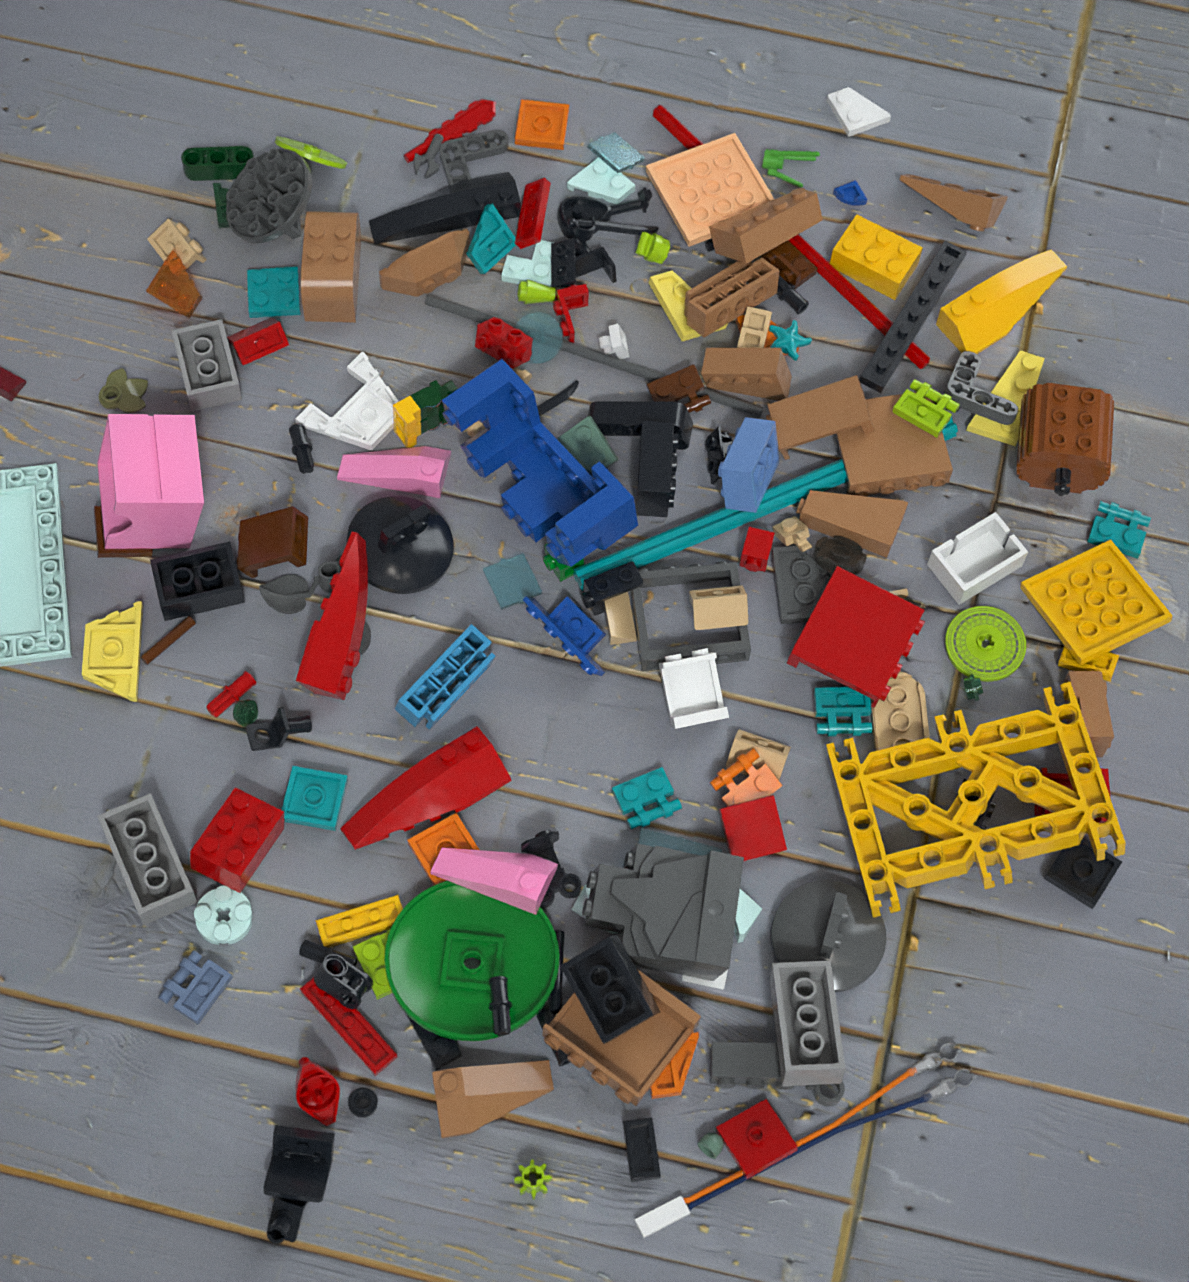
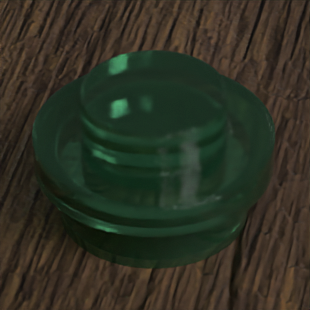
M969 674L968 678L963 679L968 700L975 698V701H978L979 695L984 694L980 678L975 679L973 674Z
M250 699L240 700L233 709L234 720L244 727L252 724L258 717L257 704Z

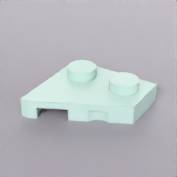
M599 156L567 182V189L574 191L575 188L588 192L590 197L602 198L607 202L619 204L635 191V184L604 157Z

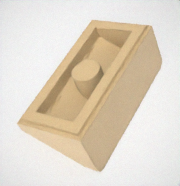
M628 592L605 600L604 614L610 645L636 642L637 637Z

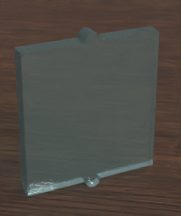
M615 132L605 137L600 136L599 140L588 144L587 147L616 173L626 169H633L635 165L643 162L645 159L644 156Z
M524 553L507 560L501 559L500 563L483 569L501 610L518 603L524 604L523 598L525 596L533 598L542 594V590Z

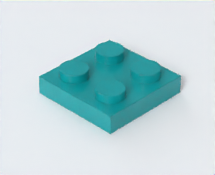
M298 266L247 270L250 318L301 315Z
M292 766L282 806L284 822L336 831L348 776Z

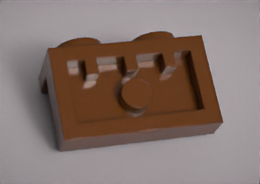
M789 240L761 255L763 259L779 269V275L789 285L793 284L795 290L817 274L818 268Z

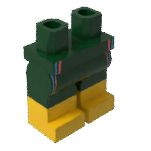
M435 380L429 383V387H425L393 404L394 432L406 448H412L417 445V437L426 431L437 430L441 423L443 426L448 425L443 416L445 410L442 400L458 389L452 380L441 386Z

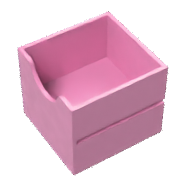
M108 414L97 461L105 549L190 548L204 505L195 415L148 416V414Z

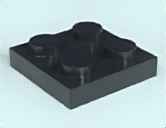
M1083 837L1078 846L1061 850L1044 879L1093 909L1122 864V861L1106 851L1105 859L1097 861L1091 842Z

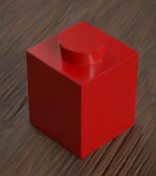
M749 527L739 566L753 572H765L775 533Z

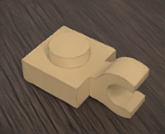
M796 516L787 518L772 527L775 533L774 536L784 545L795 544L801 552L812 548V545L806 539L810 537L808 527Z

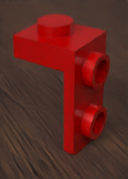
M586 284L571 285L557 290L556 301H553L555 315H560L562 321L559 322L562 337H567L568 342L574 343L575 330L568 310L588 306L589 291Z

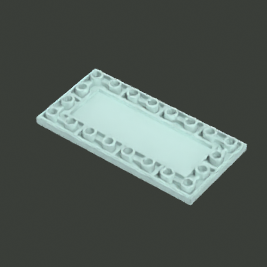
M54 463L0 470V667L71 658L72 649L58 466Z

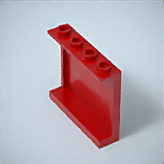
M837 566L798 638L787 664L797 668L799 662L873 699L871 707L875 708L879 700L885 701L891 689L887 685L890 677L893 679L897 678L903 666L898 662L901 656L907 658L914 644L909 641L912 634L918 636L925 623V621L921 620V617L925 610Z

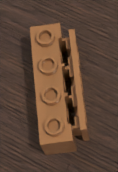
M762 257L753 262L752 265L751 261L748 263L737 261L686 292L684 316L687 317V325L704 338L746 313L747 306L754 308L777 294L779 269Z

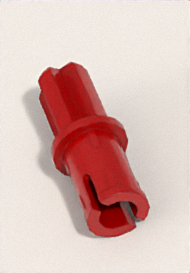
M244 671L232 684L223 687L224 691L206 706L207 711L213 717H219L233 703L238 704L240 702L239 698L255 686L257 682L247 671Z

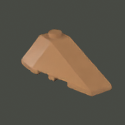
M549 1060L459 1067L432 1072L442 1138L471 1134L491 1121L498 1120L510 1111L520 1106H525L554 1090Z

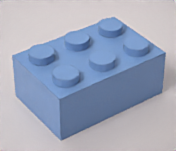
M745 417L741 427L736 429L735 439L732 444H729L727 456L724 461L720 462L718 475L722 477L721 496L725 499L726 509L757 512L780 462L775 421Z

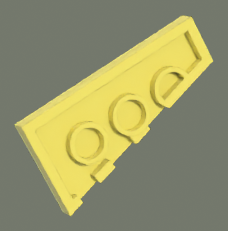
M1020 351L992 390V394L1010 400L1017 405L1018 414L1012 424H1000L976 414L966 431L1016 447L1019 439L1021 401L1023 395L1027 394V390L1033 389V386L1037 384L1045 358Z

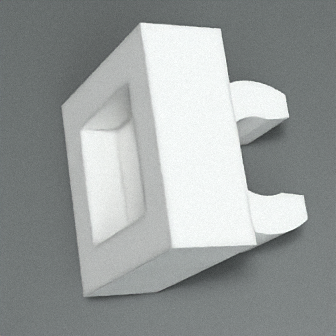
M619 324L609 326L610 336L599 338L600 348H604V353L607 355L615 352L619 359L628 358L629 351L625 333Z

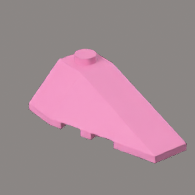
M421 446L345 454L341 460L337 480L440 498L451 451Z
M442 848L430 873L536 915L558 864L533 854Z

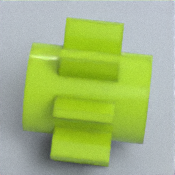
M531 1159L530 1166L525 1168L519 1165L518 1169L522 1177H515L514 1183L522 1184L520 1195L527 1192L535 1200L536 1193L541 1191L547 1194L548 1190L544 1182H551L552 1176L544 1175L546 1164L544 1163L539 1167ZM530 1174H535L536 1179H538L536 1185H530V1180H528Z

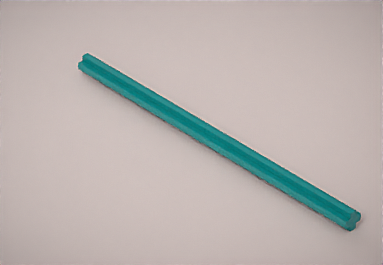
M952 416L942 431L945 441L956 437L958 432L957 425L953 423ZM839 459L767 489L756 513L726 509V507L720 508L574 568L573 575L575 581L578 583L579 589L583 591L585 579L631 561L635 563L637 568H640L797 503L802 498L807 499L810 490L823 492L848 482L843 460Z

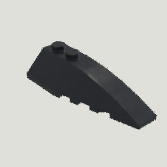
M510 172L462 180L369 220L374 245L476 226L487 204H493L503 220L520 217L521 201L515 179Z

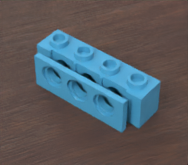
M471 624L398 700L395 710L414 727L426 718L428 720L426 727L430 730L491 666L495 655L491 653L487 656L485 653L492 642ZM474 661H477L478 663L469 671V673H466L465 670ZM458 679L460 682L449 693L447 689ZM440 698L442 701L431 712L429 708Z

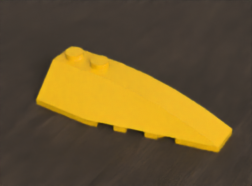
M1052 250L1021 261L983 281L940 309L936 326L961 353L970 351L979 354L1007 336L1012 327L1025 316L1029 308L1035 305L1041 295L1064 273L1067 265Z

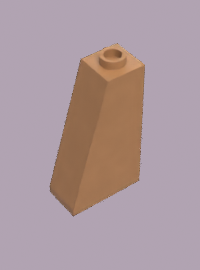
M810 490L807 499H801L796 513L800 514L799 520L812 530L887 558L909 502Z

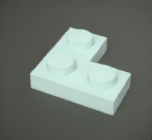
M541 240V242L537 243L532 260L507 255L501 281L519 284L520 281L529 279L552 287L551 244L553 242Z

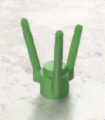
M766 149L762 168L768 169L767 175L776 176L802 188V183L777 170L783 169L785 159L815 161L816 157L820 156V153Z

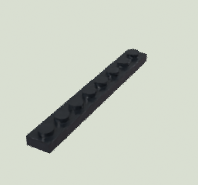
M944 241L859 378L860 383L882 393L964 260L967 251Z

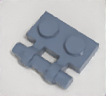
M193 950L187 959L183 958L178 965L180 968L171 980L168 979L164 983V990L158 998L165 1004H168L173 996H177L179 999L173 1005L174 1009L198 1025L227 987L233 976L209 959L200 968L197 964L202 956ZM189 974L193 975L194 979L186 989L182 988L181 985Z

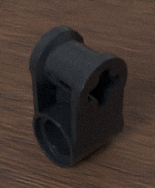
M337 954L326 956L314 976V982L319 989L327 992L349 1009L358 1008L361 1004L362 996L373 988V981L368 974L360 971Z

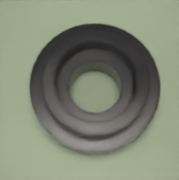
M361 1087L350 1094L348 1106L353 1115L365 1118L376 1111L378 1099L374 1091ZM360 1099H367L369 1104L365 1108H361L358 1106V1101Z

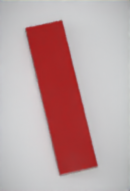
M314 977L300 988V992L374 1076H377L398 1058L393 1049L357 1009H349L343 1006L337 999L319 989L314 982Z

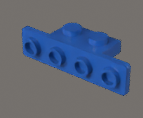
M529 596L523 598V601L528 605L526 607L528 613L535 619L540 618L546 624L544 629L552 637L556 638L558 636L564 642L561 645L562 648L569 655H576L582 661L579 665L589 675L594 673L599 676L605 673L588 653L602 640L606 633L571 597L567 596L551 614L534 598Z

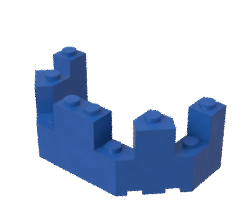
M503 359L442 400L445 420L451 426L455 424L461 432L477 421L483 423L485 427L483 430L460 445L467 456V463L473 471L484 478L505 463L509 465L512 470L511 475L517 484L501 494L503 502L501 509L509 520L514 519L518 523L517 527L525 537L530 536L536 543L546 536L548 543L546 549L558 563L572 567L595 549L605 550L638 526L634 497L600 461L591 467L593 477L541 423L534 392Z

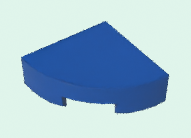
M857 181L834 188L833 194L845 204L861 206L867 203V198Z

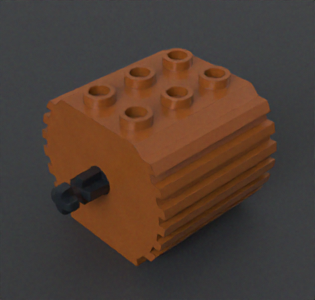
M1055 383L1036 384L1033 386V389H1028L1027 394L1023 395L1021 401L1016 467L1019 479L1027 481L1029 487L1054 490L1058 496L1068 495L1070 492L1081 494L1082 491L1096 490L1098 486H1103L1111 474L1114 400L1112 395L1100 389Z

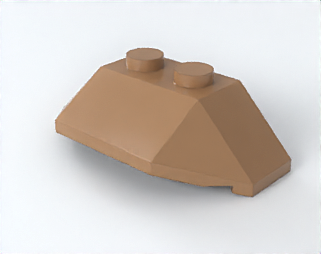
M468 229L448 232L392 262L388 268L379 271L381 288L418 297L424 293H431L436 287L456 280L462 274L467 257L466 253L470 246V233Z

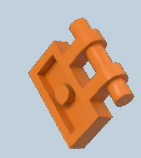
M755 749L750 750L746 754L742 753L739 755L734 764L726 770L724 768L716 773L717 777L709 782L715 791L724 785L729 792L721 798L726 806L769 796L783 786L766 764L758 770L754 768L752 763L760 758ZM744 770L749 777L736 785L733 778Z

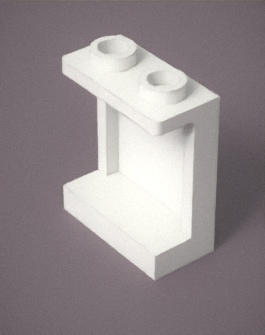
M708 648L691 651L692 656L682 658L681 654L666 656V662L659 663L671 728L677 729L729 718L728 709L723 704L715 663L717 656L715 652L708 653Z

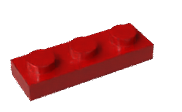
M545 177L525 185L515 244L520 249L541 242L551 185Z

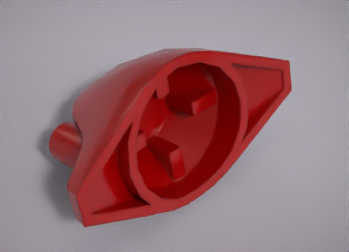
M308 1057L301 1058L298 1062L300 1068L297 1071L295 1095L298 1105L325 1126L335 1123L340 1096V1087L337 1080L325 1068L311 1062Z

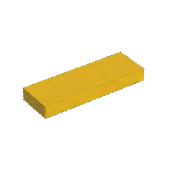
M395 895L318 919L316 924L322 944L330 948V946L334 947L391 929L403 908L399 896Z

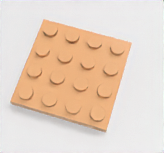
M736 133L646 165L647 175L689 247L712 238L709 226L774 200Z

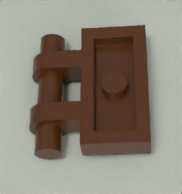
M694 364L647 384L653 401L676 402L688 397L690 402L683 405L686 406L689 413L693 411L695 413L703 410V407L712 404L708 394L700 398L696 395V393L705 390Z

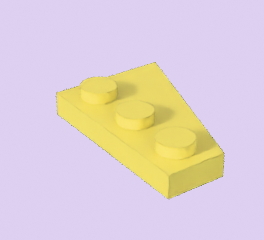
M673 270L651 276L648 283L681 341L701 336L687 325V317L684 316L686 292L692 288ZM728 324L724 325L716 331L726 329Z

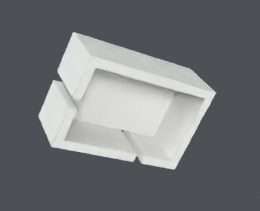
M996 512L955 536L954 542L950 539L931 552L927 566L958 605L1022 567L1028 551L1014 534L1009 536L1005 548L1003 547L1010 529Z

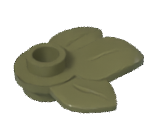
M123 368L118 369L107 377L106 385L102 387L98 395L99 402L106 409L118 408L125 413L138 412L146 407L141 397L146 393L148 381L145 379H127L125 370ZM111 396H115V397H116V398H114V399H108V398L111 397Z

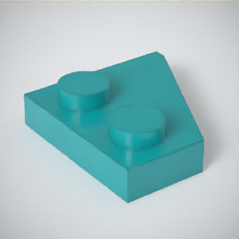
M493 204L485 206L466 253L480 274H486L516 246L515 236Z

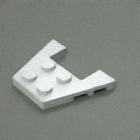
M361 352L347 366V372L365 385L333 417H329L310 403L295 420L296 424H302L306 429L372 451L394 428L393 404L399 401L380 378L379 372L368 361L367 355Z

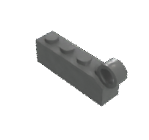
M712 1041L710 1048V1084H717L719 1088H733L735 1084H747V1088L761 1089L764 1088V1085H776V1088L781 1090L794 1088V1086H782L777 1043ZM843 1081L841 1084H834L838 1089V1095L834 1098L823 1096L820 1091V1085H802L807 1090H813L816 1101L826 1107L838 1104L845 1091Z

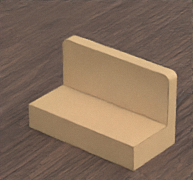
M743 585L689 591L695 630L748 625L747 593Z
M739 729L734 738L726 768L737 761L736 758L742 753L746 754L750 750L755 749L760 758L752 763L754 768L758 770L766 764L775 777L780 780L791 747ZM744 770L740 772L741 774L747 775V773Z

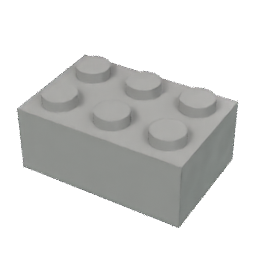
M222 319L171 330L191 412L242 400Z

